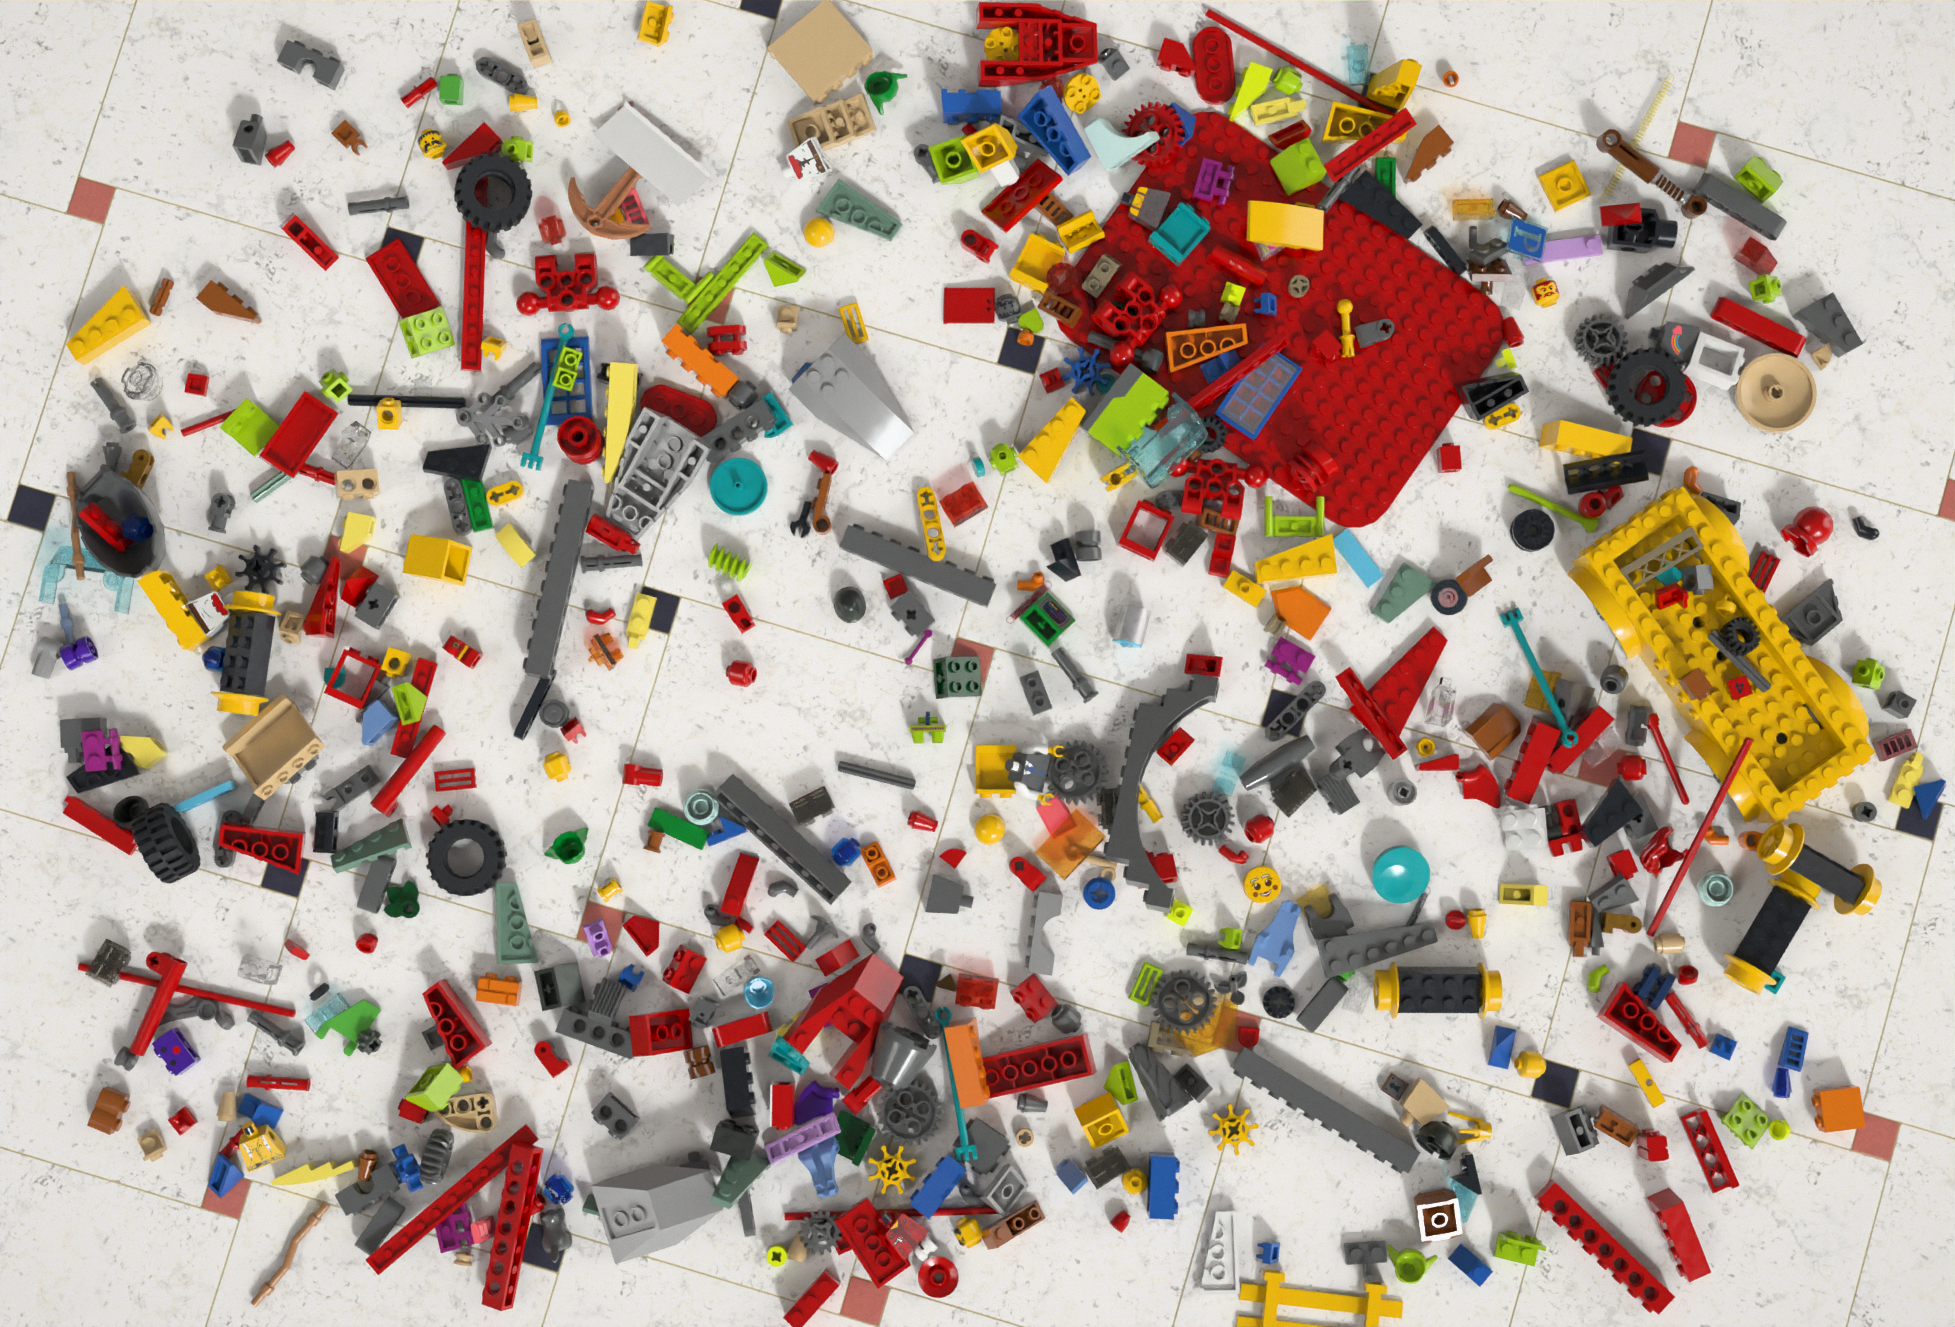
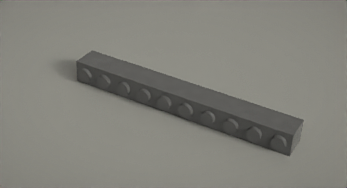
M569 479L568 485L565 484L563 488V496L565 498L563 504L560 503L558 515H560L559 523L556 522L554 527L556 537L555 541H552L550 544L549 553L552 554L550 561H547L545 566L547 576L546 580H542L540 591L543 593L536 605L538 615L537 619H533L531 629L534 632L527 644L529 654L528 658L525 657L523 661V669H525L524 672L528 676L549 680L552 677L595 490L592 483Z
M1242 1046L1230 1066L1234 1069L1233 1074L1242 1079L1245 1076L1252 1080L1250 1084L1260 1090L1262 1087L1268 1089V1095L1277 1100L1280 1097L1287 1101L1285 1105L1295 1111L1297 1108L1303 1110V1116L1312 1121L1315 1118L1322 1122L1320 1126L1330 1132L1332 1129L1340 1132L1338 1135L1340 1138L1347 1142L1350 1139L1357 1143L1355 1147L1365 1153L1367 1150L1375 1153L1373 1156L1375 1159L1382 1163L1385 1160L1392 1164L1391 1168L1400 1174L1403 1171L1409 1173L1421 1153Z

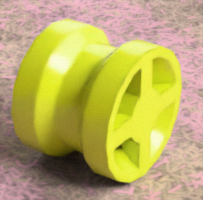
M781 1244L771 1246L766 1255L767 1261L771 1266L780 1267L786 1262L788 1257L786 1247Z

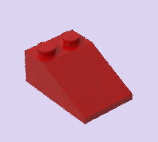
M690 1008L629 1016L633 1057L653 1056L693 1049L691 1021L689 1020Z

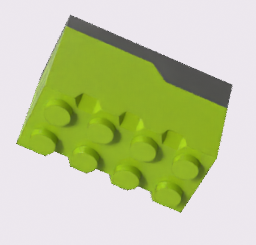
M1130 363L1081 428L1118 458L1122 456L1127 457L1133 449V446H1131L1132 442L1140 440L1145 433V430H1143L1145 425H1151L1157 417L1155 412L1158 408L1163 410L1169 402V392Z

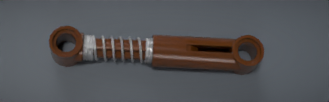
M1609 129L1597 138L1596 146L1599 151L1611 155L1645 183L1655 184L1656 188L1659 187L1660 191L1665 192L1664 195L1668 194L1669 198L1671 197L1673 201H1677V204L1681 206L1684 217L1694 219L1706 212L1707 202L1703 197L1690 195L1686 190H1682V187H1677V184H1674L1673 180L1670 181L1669 177H1664L1665 174H1662L1661 168L1622 139L1621 134L1617 130ZM1606 137L1611 139L1612 145L1606 142ZM1692 203L1696 205L1697 211L1692 209Z

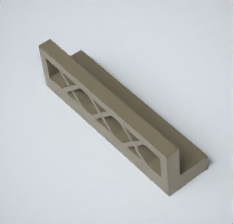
M1691 526L1621 568L1620 571L1632 588L1636 589L1701 550L1704 546ZM1690 536L1693 537L1698 545L1693 550L1682 549L1684 540ZM1681 543L1680 548L1674 547L1677 544ZM1669 549L1679 550L1678 558L1674 561L1665 560L1666 551ZM1682 551L1688 552V553L1684 554L1683 556H1681V552H1682ZM1663 553L1662 559L1656 558ZM1652 559L1661 561L1660 569L1656 572L1647 570L1648 562ZM1664 562L1669 563L1668 565L1663 567ZM1645 564L1644 570H1643V569H1639V567H1641V566H1643V565ZM1634 570L1644 572L1642 580L1635 585L1628 576ZM1646 573H1651L1650 576L1645 578Z

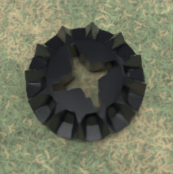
M1275 986L1265 993L1263 1007L1269 1016L1281 1019L1286 1018L1293 1012L1295 999L1289 989ZM1279 994H1281V1000L1287 1004L1281 1005L1278 1011L1277 1005L1271 1003V1001L1278 1000Z

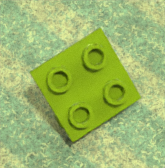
M1741 1093L1729 1112L1722 1114L1719 1118L1723 1125L1725 1124L1730 1128L1731 1133H1735V1137H1738L1745 1146L1748 1145L1751 1149H1754L1772 1122L1744 1093Z

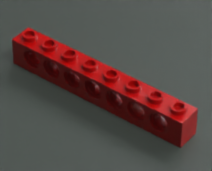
M525 1142L512 1144L509 1152V1163L505 1172L506 1178L501 1193L502 1199L497 1214L498 1220L494 1230L493 1246L490 1251V1261L486 1271L485 1287L482 1291L481 1304L499 1311L512 1309L514 1305L544 1148Z
M1550 1180L1535 1196L1539 1201L1537 1206L1545 1213L1549 1211L1553 1215L1551 1219L1558 1226L1564 1225L1568 1229L1567 1234L1575 1242L1577 1240L1582 1242L1584 1245L1581 1248L1590 1256L1594 1254L1598 1258L1596 1262L1604 1270L1609 1268L1613 1272L1611 1276L1620 1285L1624 1283L1628 1287L1626 1291L1635 1299L1639 1297L1643 1301L1641 1305L1649 1313L1654 1311L1659 1315L1675 1298L1666 1287L1556 1182ZM1561 1200L1563 1204L1562 1208L1560 1210H1555V1202ZM1577 1215V1222L1570 1225V1216ZM1587 1229L1592 1230V1236L1589 1239L1584 1238V1232ZM1606 1243L1607 1250L1604 1253H1600V1245ZM1617 1258H1621V1266L1615 1268L1614 1261ZM1633 1272H1636V1280L1630 1282L1629 1275ZM1651 1286L1652 1293L1649 1296H1645V1288Z

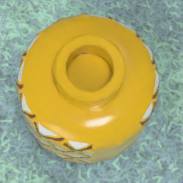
M1131 1167L1124 1171L1121 1183L1127 1193L1139 1195L1146 1190L1148 1178L1142 1169Z

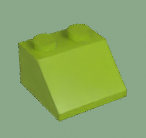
M966 134L928 147L941 185L961 184L979 177L978 168L961 143V139L966 137Z
M1309 138L1291 145L1270 160V164L1287 196L1321 181L1327 172Z
M1755 155L1733 177L1761 203H1764L1784 182L1779 173L1768 168L1766 162Z
M449 1063L430 1066L424 1071L404 1098L430 1112L443 1110L448 1105L449 1098L461 1088L460 1084L464 1078Z

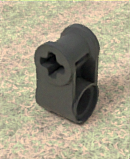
M1382 319L1354 328L1360 348H1364L1389 339L1395 327L1391 320ZM1382 326L1389 328L1387 333L1381 331Z

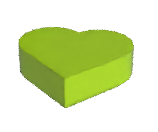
M1036 308L1019 317L1018 324L1021 329H1028L1036 334L1043 330L1044 323Z

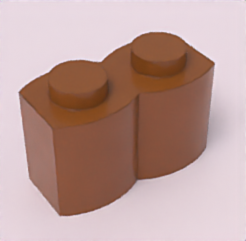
M109 1086L104 1087L99 1094L87 1126L109 1135L115 1133V1131L118 1132L123 1123V1120H121L122 1114L128 1111L131 1104L129 1101L130 1095Z

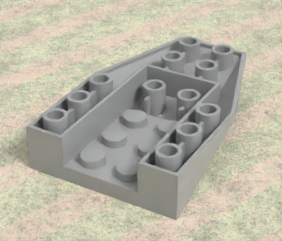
M652 1165L604 1179L591 1185L615 1264L677 1245L723 1210L722 1206L710 1202L716 1184L712 1171L709 1169Z

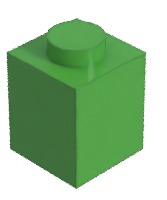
M457 74L440 76L439 99L442 104L463 106L464 82Z

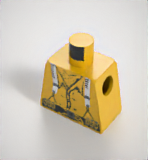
M248 1121L242 1125L244 1133L240 1136L239 1148L248 1172L285 1158L286 1146L269 1125L256 1128L253 1121Z

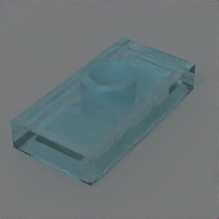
M1367 44L1347 46L1350 86L1369 85L1370 73Z

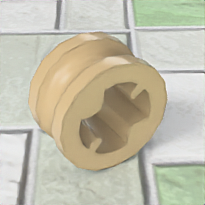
M1028 1128L1020 1129L1016 1134L1017 1143L1022 1147L1030 1146L1034 1141L1033 1132ZM1024 1132L1031 1136V1139L1027 1140L1026 1143H1022V1139L1019 1140V1135H1023Z
M455 1252L457 1258L454 1260V1264L472 1266L470 1260L473 1258V1254Z

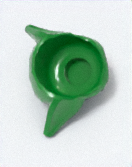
M883 71L874 72L867 77L864 85L865 91L870 95L880 115H884L883 103L890 102L897 94V80L907 78V74Z
M584 827L575 832L568 831L560 834L554 840L553 845L545 851L544 855L553 859H559L564 864L579 862L585 855L584 844L587 840L589 828Z

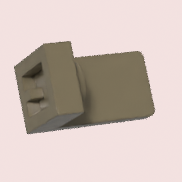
M1103 254L1083 283L1082 288L1095 298H1098L1114 273L1119 271L1123 264L1109 254Z
M1151 1021L1147 1046L1151 1047V1051L1163 1053V1049L1170 1050L1171 1055L1181 1057L1183 1053L1188 1054L1187 1048L1157 1043V1039L1161 1040L1163 1028L1160 1027V1023Z

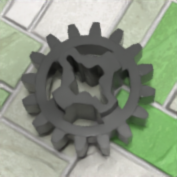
M818 1209L817 1214L810 1211L811 1217L804 1216L805 1224H799L803 1231H799L798 1234L804 1236L800 1242H807L805 1249L808 1250L812 1247L813 1254L819 1250L820 1254L823 1255L825 1249L831 1253V1246L838 1247L836 1240H842L838 1235L841 1232L833 1221L837 1216L835 1214L829 1216V1210H826L824 1214H822L821 1209ZM820 1218L826 1219V1220H824L823 1222H817V1223H816V1222L814 1221V1220L820 1219ZM832 1225L834 1227L833 1237L830 1236ZM814 1226L823 1229L827 1238L820 1234L818 1235V1232ZM808 1227H810L812 1231L810 1238H808L807 1234ZM821 1241L827 1242L825 1245H816Z

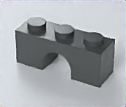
M287 40L277 59V62L282 67L299 75L304 66L315 64L316 69L312 76L314 80L334 91L345 71L340 64L341 61L332 56L326 58L319 50L314 48L309 50L305 48L303 43L296 40L294 43Z
M392 1161L370 1173L374 1181V1188L371 1192L363 1191L356 1182L335 1194L346 1216L351 1213L356 1216L365 1210L363 1206L371 1203L373 1206L383 1200L381 1197L383 1194L388 1192L391 1195L400 1189L399 1185L402 1182Z

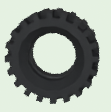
M1649 347L1647 350L1638 348L1632 353L1631 351L1627 353L1612 368L1606 381L1608 386L1605 391L1606 395L1609 396L1608 404L1614 407V414L1621 415L1623 417L1622 421H1630L1633 423V426L1644 425V427H1649L1653 424L1658 425L1670 418L1680 408L1681 403L1684 402V394L1687 391V386H1685L1687 377L1686 374L1683 375L1681 372L1682 365H1677L1673 361L1675 359L1673 355L1668 357L1665 355L1664 350L1654 351L1653 347ZM1641 369H1651L1659 373L1665 383V392L1661 400L1653 404H1643L1635 400L1630 394L1628 386L1633 373Z
M455 820L452 823L443 825L440 831L434 833L435 837L428 843L430 847L425 858H428V865L426 867L431 872V879L437 882L440 889L448 891L447 893L474 896L486 892V890L495 886L498 879H501L503 868H506L505 857L507 852L504 850V841L500 839L499 833L494 831L490 825L478 820ZM462 839H471L477 842L484 854V861L480 870L468 877L454 873L449 867L447 860L448 851L451 846Z

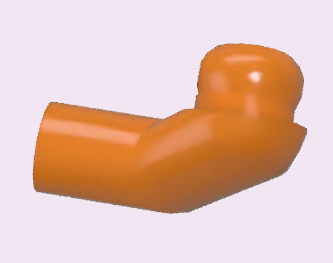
M1710 825L1704 837L1708 844L1728 845L1729 836L1717 835L1713 830V826Z

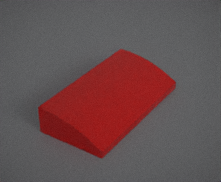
M304 391L260 453L259 458L294 479L339 413Z

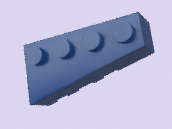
M1049 85L1038 91L1017 117L1069 176L1081 169L1091 158V155L1053 87Z

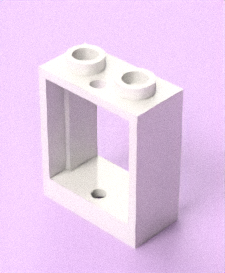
M1699 332L1689 362L1685 365L1683 373L1728 390L1732 385H1736L1739 380L1740 374H1738V370L1745 361V357H1743L1745 349ZM1704 347L1734 359L1729 375L1699 364Z

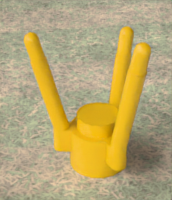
M1451 1111L1448 1112V1115L1476 1123L1473 1124L1472 1129H1459V1133H1473V1136L1476 1137L1457 1140V1145L1484 1141V1139L1491 1138V1123L1484 1122V1119L1474 1118Z

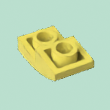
M508 523L495 535L502 547L521 568L536 556L531 546L520 536L512 524Z

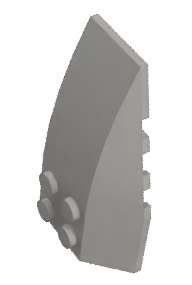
M845 333L788 389L816 418L886 461L915 433L873 361Z
M647 407L643 408L625 441V450L620 460L618 477L615 479V488L613 494H611L605 520L629 533L636 541L647 532L692 484L711 450L702 437L671 417Z

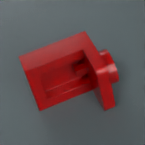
M1677 582L1655 590V606L1659 610L1676 603L1683 609L1688 607V592Z

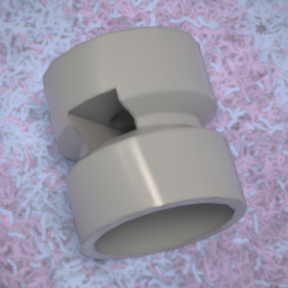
M1406 779L1392 782L1387 789V798L1396 806L1409 805L1414 802L1417 796L1416 786Z

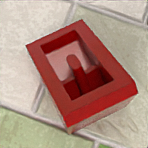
M848 939L815 959L826 977L860 955L851 940Z

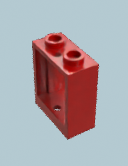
M1143 499V501L1138 500L1117 546L1154 562L1175 517L1171 515V511L1165 508L1159 510L1153 507L1154 504ZM1139 510L1166 521V525L1154 550L1127 539V535Z
M350 647L349 650H343L324 693L362 709L382 665L378 664L379 659L372 656L364 658L360 656L361 651ZM347 656L375 668L361 699L333 688Z

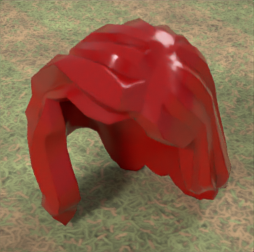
M1671 826L1660 828L1640 852L1639 859L1643 868L1648 873H1652L1656 879L1662 873L1663 868L1671 867L1675 862L1683 860L1688 852L1687 848L1683 852L1672 849L1669 845V835L1674 831Z

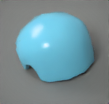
M762 975L753 976L745 983L744 997L751 1007L760 1009L772 1003L774 986L769 978Z

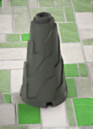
M1138 1042L1129 1048L1128 1058L1138 1074L1140 1083L1159 1122L1193 1101L1189 1092H1186L1180 1082L1158 1061L1147 1045H1140Z

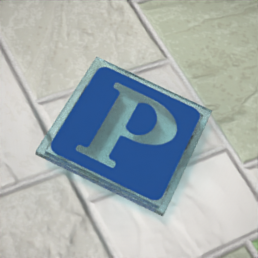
M1512 216L1505 251L1513 253V258L1525 262L1534 260L1542 263L1548 228Z

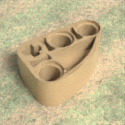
M490 1092L450 1097L447 1113H443L441 1110L434 1111V1114L443 1122L467 1132H488L498 1124L496 1100ZM484 1097L489 1101L485 1106L480 1102ZM462 1099L466 1100L469 1104L467 1110L462 1109L460 1106ZM484 1117L491 1119L492 1124L490 1127H486L483 1124Z

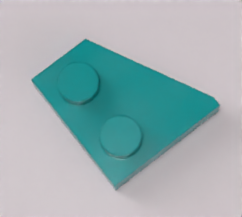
M778 1035L768 1056L803 1076L810 1062Z

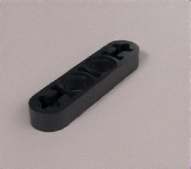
M553 669L551 680L539 679L514 731V737L522 741L526 738L556 677L557 670Z

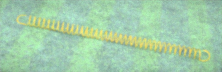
M1666 77L1664 82H1666V83L1672 85L1671 82L1666 81V79H1667V77ZM1658 91V94H1656V97H1655V98H1658V99L1660 98V97H1657V95H1660V96L1662 95V94H1659L1660 91ZM1649 112L1646 113V116H1645V117H1647V118L1653 120V118L1647 116V114H1649V115H1651V116H1653V117H1654V114H1651V113H1649ZM1639 126L1636 133L1640 134L1641 132H1638V130L1642 131L1643 129H1640V127L1644 128L1645 126ZM1621 163L1618 164V167H1617V168H1620L1621 170L1625 171L1624 168L1619 167V165H1622V164H1621ZM1613 174V177H1611V180H1610V181H1613L1614 183H1617V184H1618V182L1615 181V180H1612V178H1615V179H1617V180H1620V179L1617 178V177H1614V174Z

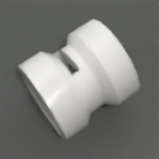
M926 1233L913 1249V1252L921 1261H924L928 1254L934 1252L938 1246Z

